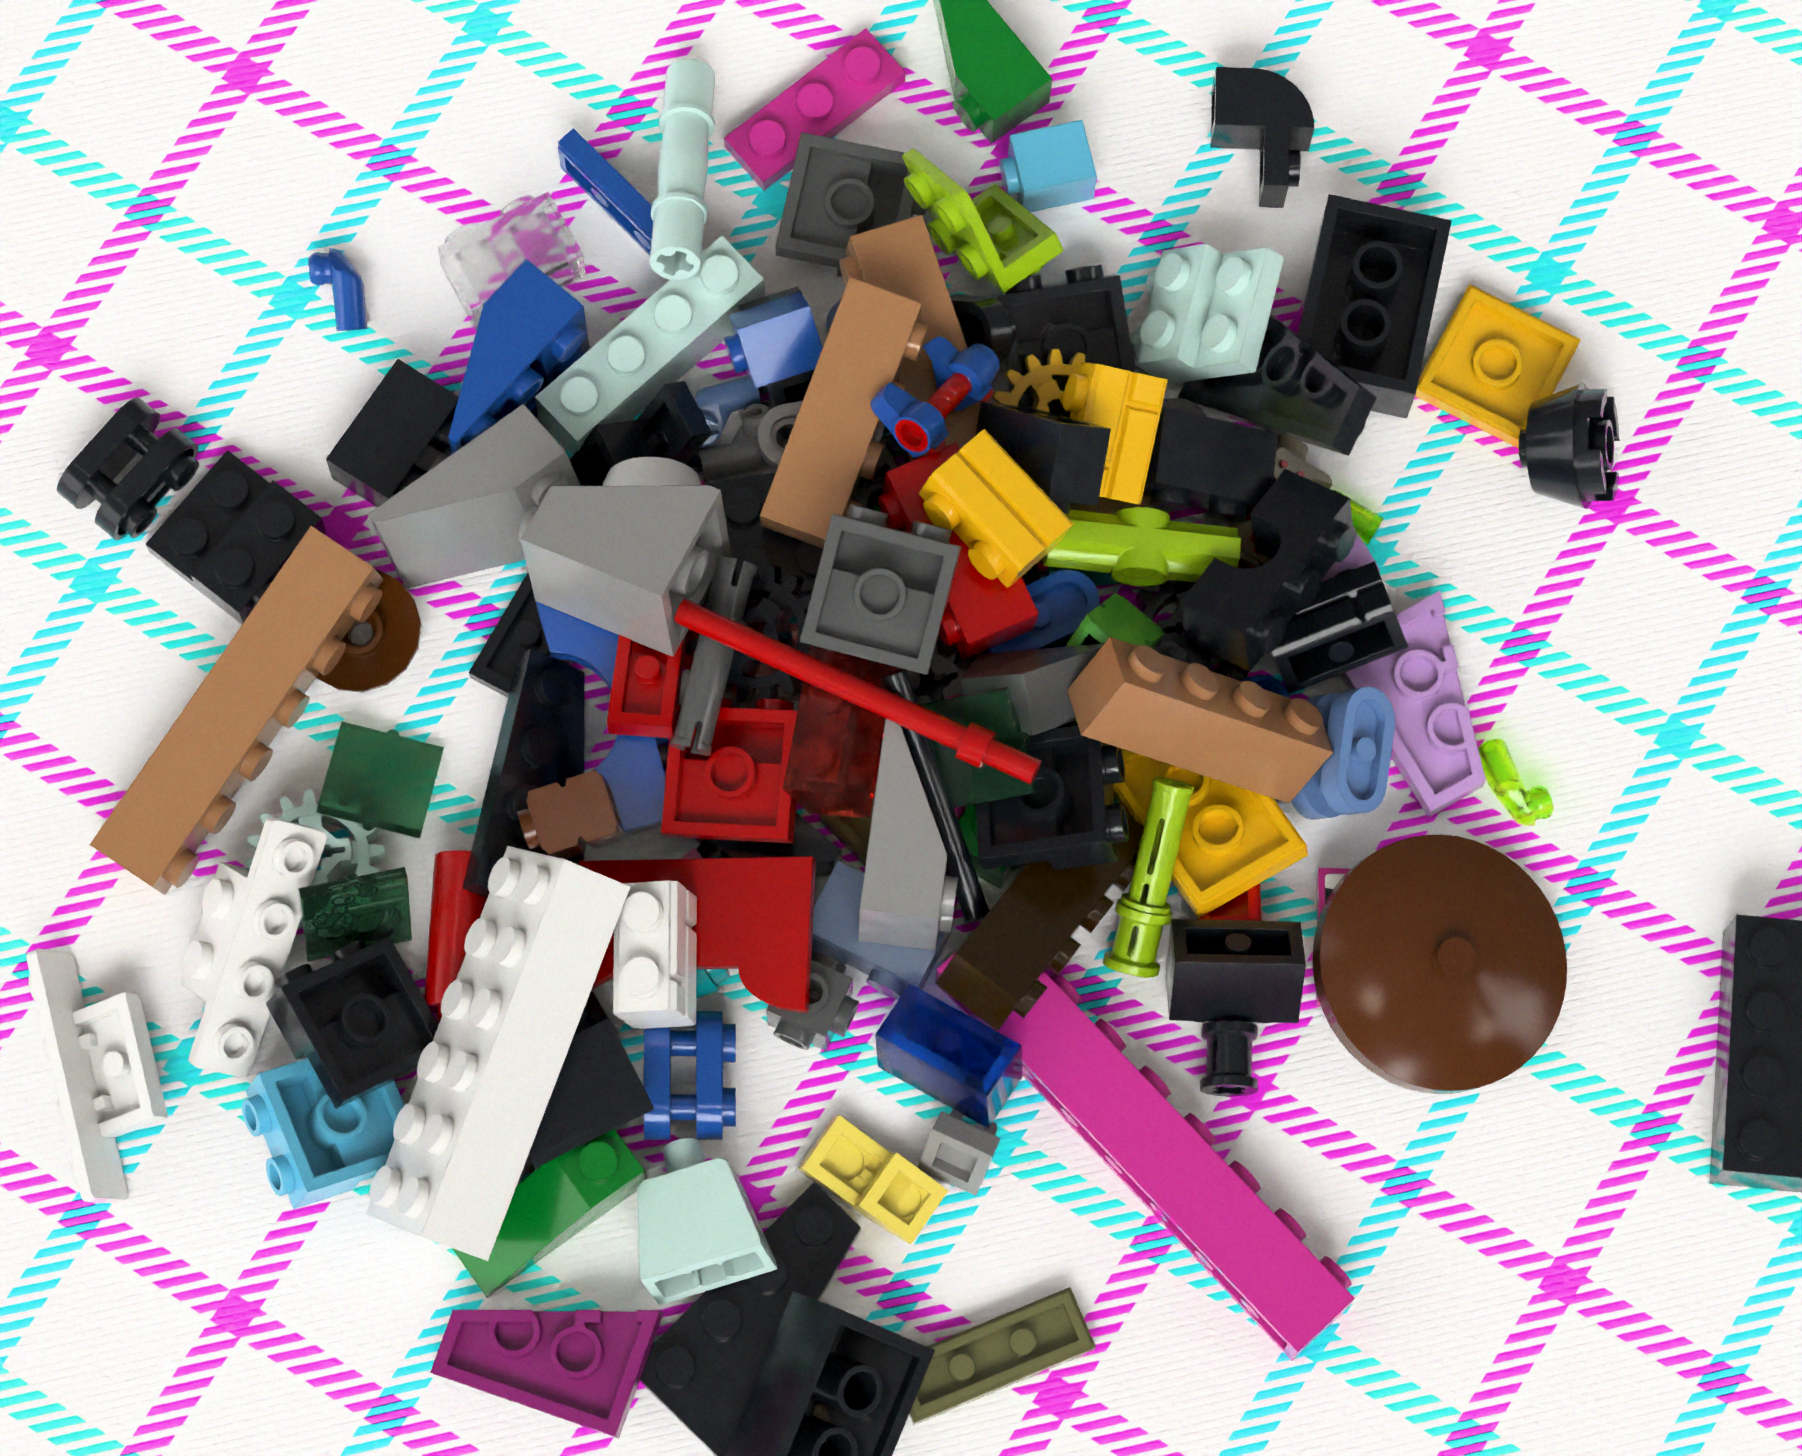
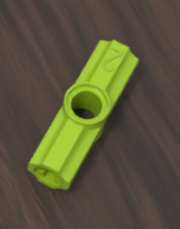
M1149 507L1125 508L1118 510L1114 514L1070 510V513L1065 515L1074 525L1062 541L1043 557V566L1111 573V578L1114 581L1130 586H1156L1163 584L1168 579L1196 582L1214 558L1238 568L1241 538L1238 534V528L1170 521L1168 513Z

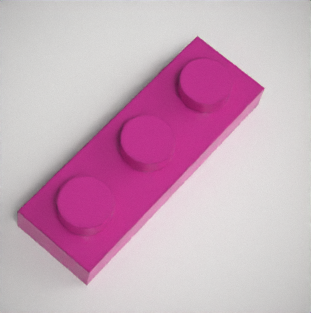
M865 28L724 137V147L758 186L765 191L793 169L801 132L833 138L904 83L906 72L868 29Z

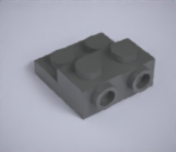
M801 132L775 246L776 256L837 268V277H842L839 259L846 257L845 250L850 236L906 220L914 215L926 217L927 209L919 206L904 183V178L910 174L902 158L904 152Z
M850 504L847 516L832 514L800 642L928 675L962 546L949 543L952 530L914 521L911 533L886 527L887 513Z

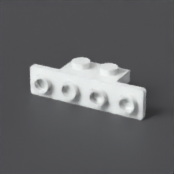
M269 817L265 821L250 870L219 862L214 879L206 886L202 898L203 914L195 939L187 946L182 959L183 976L180 982L182 986L207 1001L188 1058L189 1063L196 1068L246 1078L250 1075L270 1015L266 1002L278 990L275 981L283 975L302 917L301 889L312 886L327 840V834L320 829Z
M38 948L26 954L30 972L28 985L30 993L37 1003L44 1034L42 1041L43 1051L51 1065L58 1095L57 1113L67 1134L72 1156V1178L84 1202L117 1204L127 1200L129 1195L116 1137L168 1118L140 994L123 992L85 1007L73 955L69 952Z

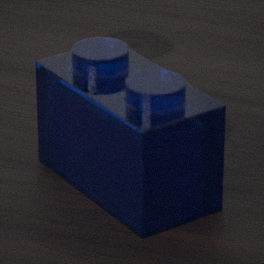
M912 984L908 985L875 1034L877 1064L879 1068L986 1128L990 1127L1022 1079L1021 1044Z

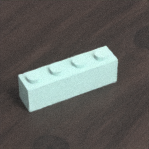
M720 236L701 253L700 269L695 275L682 280H669L535 396L539 422L573 456L577 450L579 451L586 438L597 425L633 420L649 405L664 384L677 382L723 342L724 337L730 336L733 333L728 315L740 312L738 305L765 297L764 278L723 236Z

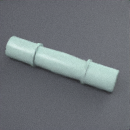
M681 59L668 67L663 111L659 117V129L663 134L658 163V198L654 200L651 206L653 230L650 266L658 275L673 280L690 278L699 271L703 226L707 221L708 209L703 199L708 173V139L712 136L715 127V120L712 115L715 72L707 63L697 59Z

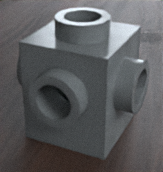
M812 951L810 989L821 993L822 997L818 1002L809 1004V1013L790 1012L768 1005L766 1009L767 1023L775 1028L773 1034L782 1041L797 1048L809 1050L810 1046L813 1045L824 1051H827L835 1033L844 1037L859 1006V1001L852 998L853 978L844 974L847 967L828 955Z

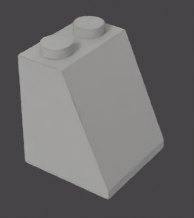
M710 485L550 486L540 506L533 505L526 512L518 534L535 601L670 656L675 655L689 630L674 622V617L680 603L686 598L702 606L711 589L717 557H729L731 554L721 490Z

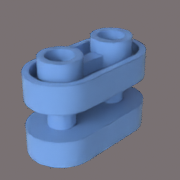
M1361 687L1346 690L1342 693H1327L1308 698L1306 701L1318 707L1323 717V724L1333 753L1291 801L1292 805L1300 815L1310 820L1333 818L1341 814L1368 813L1375 810L1382 803L1387 789L1395 730V714L1391 702L1382 691L1374 687Z

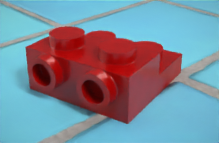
M723 698L711 744L712 751L709 756L690 753L696 727L691 745L686 747L685 751L670 746L671 738H669L661 833L663 835L677 838L793 843L798 783L805 782L810 720L800 711L794 710L793 702L780 699H757L755 709L731 708L732 701ZM678 705L676 724L681 709V705Z

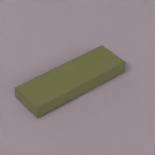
M1071 1287L926 1346L935 1350L909 1417L913 1426L1095 1351V1343Z

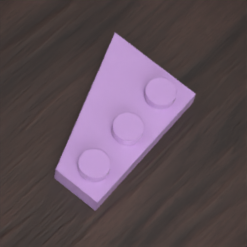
M1441 591L1432 594L1397 614L1398 621L1409 646L1408 648L1340 674L1349 690L1361 687H1374L1382 691L1391 702L1395 714L1391 758L1428 818L1482 788L1486 781L1469 708L1465 706L1457 672L1459 666L1454 646L1450 643Z

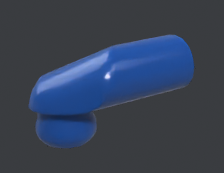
M329 248V253L315 252L311 254L308 258L310 282L317 286L332 284L336 331L368 329L364 283L346 254L341 250Z

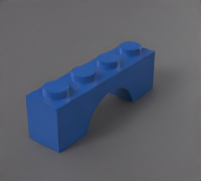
M535 601L550 657L556 660L580 664L598 675L611 691L619 635ZM617 735L609 754L593 769L599 775L602 774L610 785L625 833H623V837L660 827L662 824L666 769L664 770L657 745L667 743L668 738Z

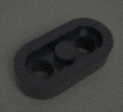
M961 294L950 295L967 348L972 344H983L996 354L998 360L1005 359L1009 355L1016 338V324L1010 311L995 298Z

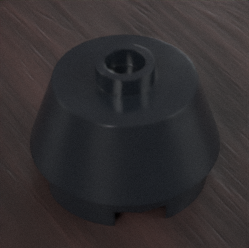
M1580 383L1531 403L1526 429H1521L1519 434V458L1521 466L1528 469L1529 480L1534 493L1585 509L1589 508L1591 502L1613 501L1615 499L1619 473L1607 472V470H1612L1614 463V441H1620L1618 415L1614 397H1607V389H1588L1585 383Z

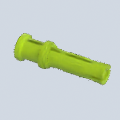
M1155 777L1152 786L1154 787L1139 843L1129 893H1124L1121 895V899H1117L1115 912L1120 915L1113 948L1106 951L1103 958V964L1112 970L1145 978H1154L1159 975L1160 964L1155 960L1163 926L1171 924L1173 916L1171 905L1166 902L1179 851L1190 797L1194 791V786L1186 782L1164 777Z

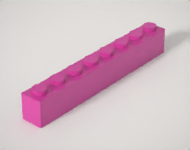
M955 953L936 969L935 983ZM1044 972L1039 981L1048 988L1024 1019L1013 1011L998 1031L939 987L1291 1361L1349 1308L1355 1298L1347 1290L1352 1285V1282L1346 1273L1328 1256H1324L1319 1261L1301 1242L1306 1238V1234L1297 1221L1282 1208H1279L1274 1213L1256 1195L1261 1187L1254 1176L1238 1161L1234 1160L1228 1165L1215 1152L1211 1145L1216 1140L1210 1130L1192 1113H1188L1184 1118L1166 1100L1171 1095V1092L1162 1079L1145 1065L1138 1070L1121 1053L1126 1048V1045L1119 1034L1103 1019L1100 1018L1093 1023L1077 1006L1082 1000L1080 995L1061 974L1057 976L1053 973L1049 977Z

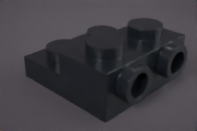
M1102 264L1065 270L1067 281L1065 283L1042 286L1041 275L1026 277L1005 293L991 295L992 298L997 299L1010 311L1016 324L1015 341L1012 344L1009 355L1004 359L1006 371L1012 369L1024 376L1028 373L1025 367V357L1033 354L1041 365L1045 366L1047 365L1049 351L1059 349L1063 364L1069 365L1073 356L1080 352L1085 354L1086 363H1095L1135 372L1120 275L1104 276ZM1053 375L1052 378L1056 380L1059 389L1064 391L1069 377ZM1029 387L1022 394L1018 406L1032 407L1034 400L1029 392ZM1053 400L1047 404L1051 413L1070 412L1064 410V408H1057Z
M227 450L145 545L152 555L242 625L310 526L323 534H326L323 520L318 514L274 480L269 483Z
M1078 725L1050 729L1030 736L995 738V740L1033 756L1042 762L1031 785L986 764L981 769L974 767L978 860L983 868L986 870L1049 861L1054 871L1118 862L1117 843L1129 841V825L1125 806L1123 803L1114 804L1113 784L1125 781V765L1121 748L1082 736Z
M390 936L370 946H367L364 939L353 941L329 957L332 962L331 964L313 971L310 964H304L287 972L275 981L278 990L266 1002L268 1010L294 1057L298 1060L307 1056L335 1109L416 1071L420 1055L424 1048L433 1041L439 1025Z

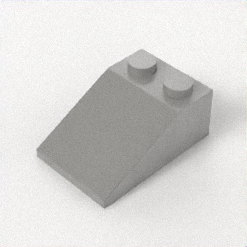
M522 404L368 514V517L400 580L407 588H412L525 560L518 534L526 512L533 505L540 506L550 486H580V483L566 451L528 408Z
M885 719L860 902L858 941L936 951L938 931L951 933L958 877L945 876L947 853L901 725Z

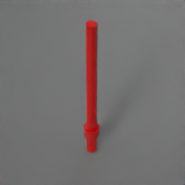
M686 598L682 600L676 611L675 623L957 751L955 758L981 769L986 764L1030 785L1039 771L1041 760L995 740L996 732L974 722H971L968 727Z

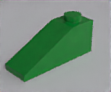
M933 0L953 97L955 99L953 101L954 110L969 130L975 132L980 129L992 144L1050 102L1052 78L987 0Z
M613 1129L541 1165L516 1186L488 1261L453 1248L452 1250L486 1298H488L634 1194L639 1184L646 1180L645 1170L616 1130Z

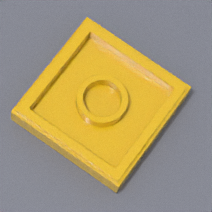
M1469 284L1419 378L1415 397L1519 448L1520 430L1526 429L1531 403L1554 393L1581 339Z

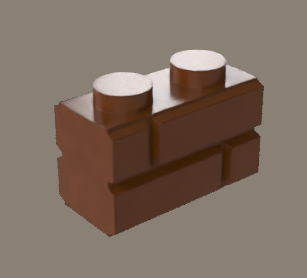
M596 770L566 779V786L564 787L555 782L528 791V799H526L528 808L517 812L529 849H533V852L543 850L549 856L561 859L585 853L586 845L597 849L622 841L623 833H625L610 785L603 775H599Z

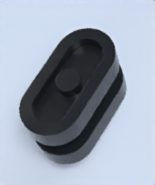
M139 397L128 401L113 415L69 464L57 485V493L76 509H83L96 499L101 506L96 513L95 524L114 540L123 539L127 535H130L132 538L141 535L150 526L157 514L155 506L170 489L174 491L182 489L192 479L199 467V462L195 459L198 445L177 428L169 430L160 438L157 437L154 432L160 422V414ZM137 453L140 454L142 458L125 475V477L118 484H116L113 480L137 455Z

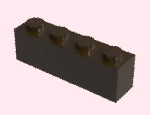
M1127 814L1129 841L1117 843L1118 862L1054 871L1049 861L1028 863L958 949L935 984L996 1031L1002 1027L1013 1011L1024 1019L1048 988L1039 981V978L1047 968L1057 976L1060 974L1081 946L1080 943L1072 938L1081 926L1089 933H1092L1114 904L1112 900L1105 896L1113 885L1124 892L1131 883L1144 826Z

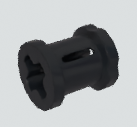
M1213 1021L1202 1024L1201 1038L1207 1040L1206 1077L1200 1080V1091L1202 1093L1234 1097L1252 1095L1258 1092V1080L1252 1077V1041L1256 1040L1258 1036L1257 1025L1244 1021Z

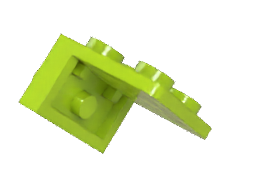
M911 148L902 155L903 161L910 173L904 178V183L914 200L920 207L927 209L932 218V221L926 225L931 238L945 255H949L954 251L964 268L975 280L985 277L1002 293H1005L1026 277L1039 272L1046 263L1064 251L1056 233L996 184H993L971 199L969 194L916 149Z

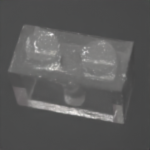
M549 191L536 198H533L531 195L519 197L508 203L501 210L500 216L480 226L476 223L463 225L452 231L446 237L445 243L437 246L441 269L475 330H477L484 303L525 259H528L560 287L586 275L583 252Z

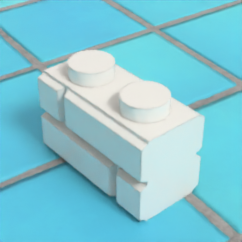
M678 881L623 883L630 886L614 929L613 1014L619 1019L625 1020V1023L632 1028L648 1029L696 1025L697 933L692 930V927L697 924V897L689 890H686Z

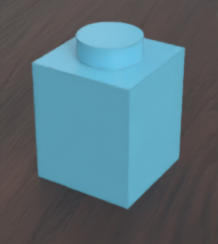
M1082 120L1010 135L1008 158L999 160L1002 182L1005 192L1008 195L1017 194L1019 203L1029 212L1094 199L1097 174Z

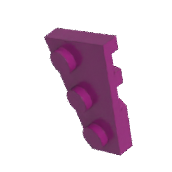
M453 1310L430 1373L619 1439L663 1312L661 1310H636V1312L601 1310Z

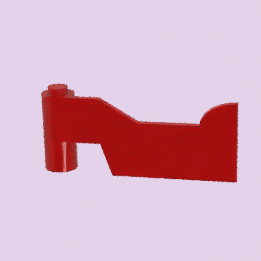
M452 850L439 852L434 855L424 999L431 1012L436 1013V1021L440 1023L442 1018L441 1002L448 986L456 980L466 955L464 944L467 933L472 924L480 918L487 898L462 888L471 851ZM813 856L579 861L578 865L620 883L678 881L686 890H689L697 897V924L692 927V930L697 933L696 969H738L739 977L745 988L762 1002L781 1010L809 1013L816 859ZM614 931L591 990L613 978Z

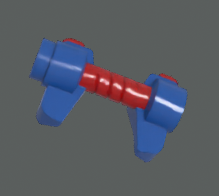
M937 336L923 345L932 361L937 391L926 402L919 401L893 383H888L882 387L871 400L870 406L872 411L893 434L897 443L904 450L908 451L913 458H917L925 453H939L946 447L944 439L949 435V432L946 429L944 419L954 409L960 412L977 402H988L993 396L994 391L991 383L995 380L1000 363L996 354L989 347L983 344H972L959 352L946 338Z

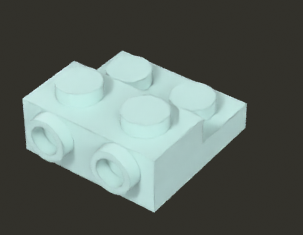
M1206 243L1163 250L1157 269L1149 274L1146 281V291L1150 301L1142 326L1138 327L1132 335L1131 346L1135 355L1134 365L1155 377L1167 379V384L1256 372L1284 257L1269 247L1222 254Z

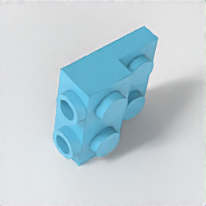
M306 1058L259 1073L246 1090L248 1098L242 1102V1114L245 1124L253 1136L264 1135L272 1158L266 1161V1172L273 1191L278 1196L288 1194L293 1209H297L352 1191L359 1182L373 1178L377 1171L385 1166L395 1140L393 1136L394 1123L400 1110L405 1105L397 1085L393 1081L335 1109L310 1061Z

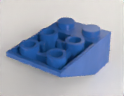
M525 259L483 305L448 436L452 454L522 404L537 419L538 413L535 396L590 349L584 306L528 259Z

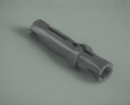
M719 556L716 559V569L706 608L748 627V623L743 621V616L753 577L757 572V566L743 561L742 565H738L732 585L731 582L737 559ZM699 634L670 746L685 751V748L691 745L696 727L690 753L709 756L712 751L711 744L735 650Z

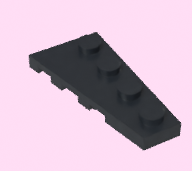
M1271 313L1256 372L1184 382L1178 398L1190 400L1204 411L1347 456L1350 455L1357 438L1362 433L1366 419L1377 397Z
M533 649L518 654L462 887L484 898H488L490 893L488 890L490 873L496 862L504 856L507 846L533 852V849H529L517 813L528 808L526 802L528 791L555 782L564 787L566 786V779L584 773L585 672ZM542 850V851H539V852H536V853L548 855V854H547L546 852H544L543 850ZM584 853L565 860L578 865L579 861H584Z
M815 1182L764 1232L776 1260L777 1270L705 1291L651 1347L639 1382L714 1456H725L792 1292L794 1291L820 1301L861 1232V1227Z

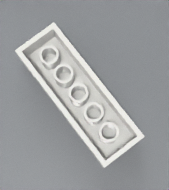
M507 846L504 856L496 862L488 880V890L490 893L481 916L472 924L467 933L464 944L466 955L458 976L448 986L441 1002L442 1018L433 1041L424 1048L417 1065L418 1080L410 1101L400 1110L393 1128L395 1140L385 1166L377 1171L372 1180L369 1191L371 1202L366 1213L367 1215L420 1237L483 1260H489L630 886L565 859Z

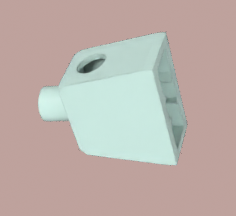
M694 1138L678 1139L667 1144L663 1149L667 1173L643 1180L637 1188L639 1273L642 1283L658 1305L777 1270L776 1260L747 1193L728 1160L718 1157L705 1161L701 1142Z

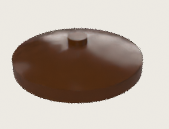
M1422 835L1406 838L1377 850L1357 863L1338 882L1322 909L1315 931L1312 957L1313 977L1322 1011L1331 1029L1348 1052L1363 1066L1377 1076L1400 1087L1422 1093L1455 1094L1472 1091L1509 1076L1529 1061L1545 1043L1559 1017L1567 984V958L1564 939L1557 917L1542 890L1518 864L1499 851L1480 842L1451 835Z

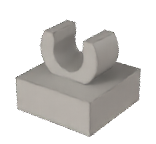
M960 1106L954 1108L950 1115L941 1111L931 1130L917 1168L976 1196L986 1177L1001 1139L995 1136L997 1125L989 1120L983 1131L962 1121L966 1109Z

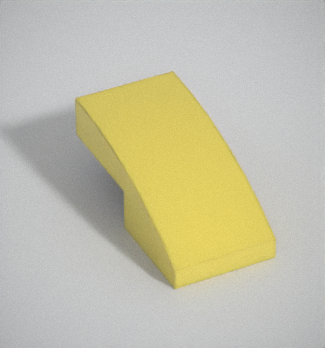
M835 1115L797 1168L847 1205L908 1244L913 1243L948 1192L946 1188L897 1152L890 1153L840 1115Z

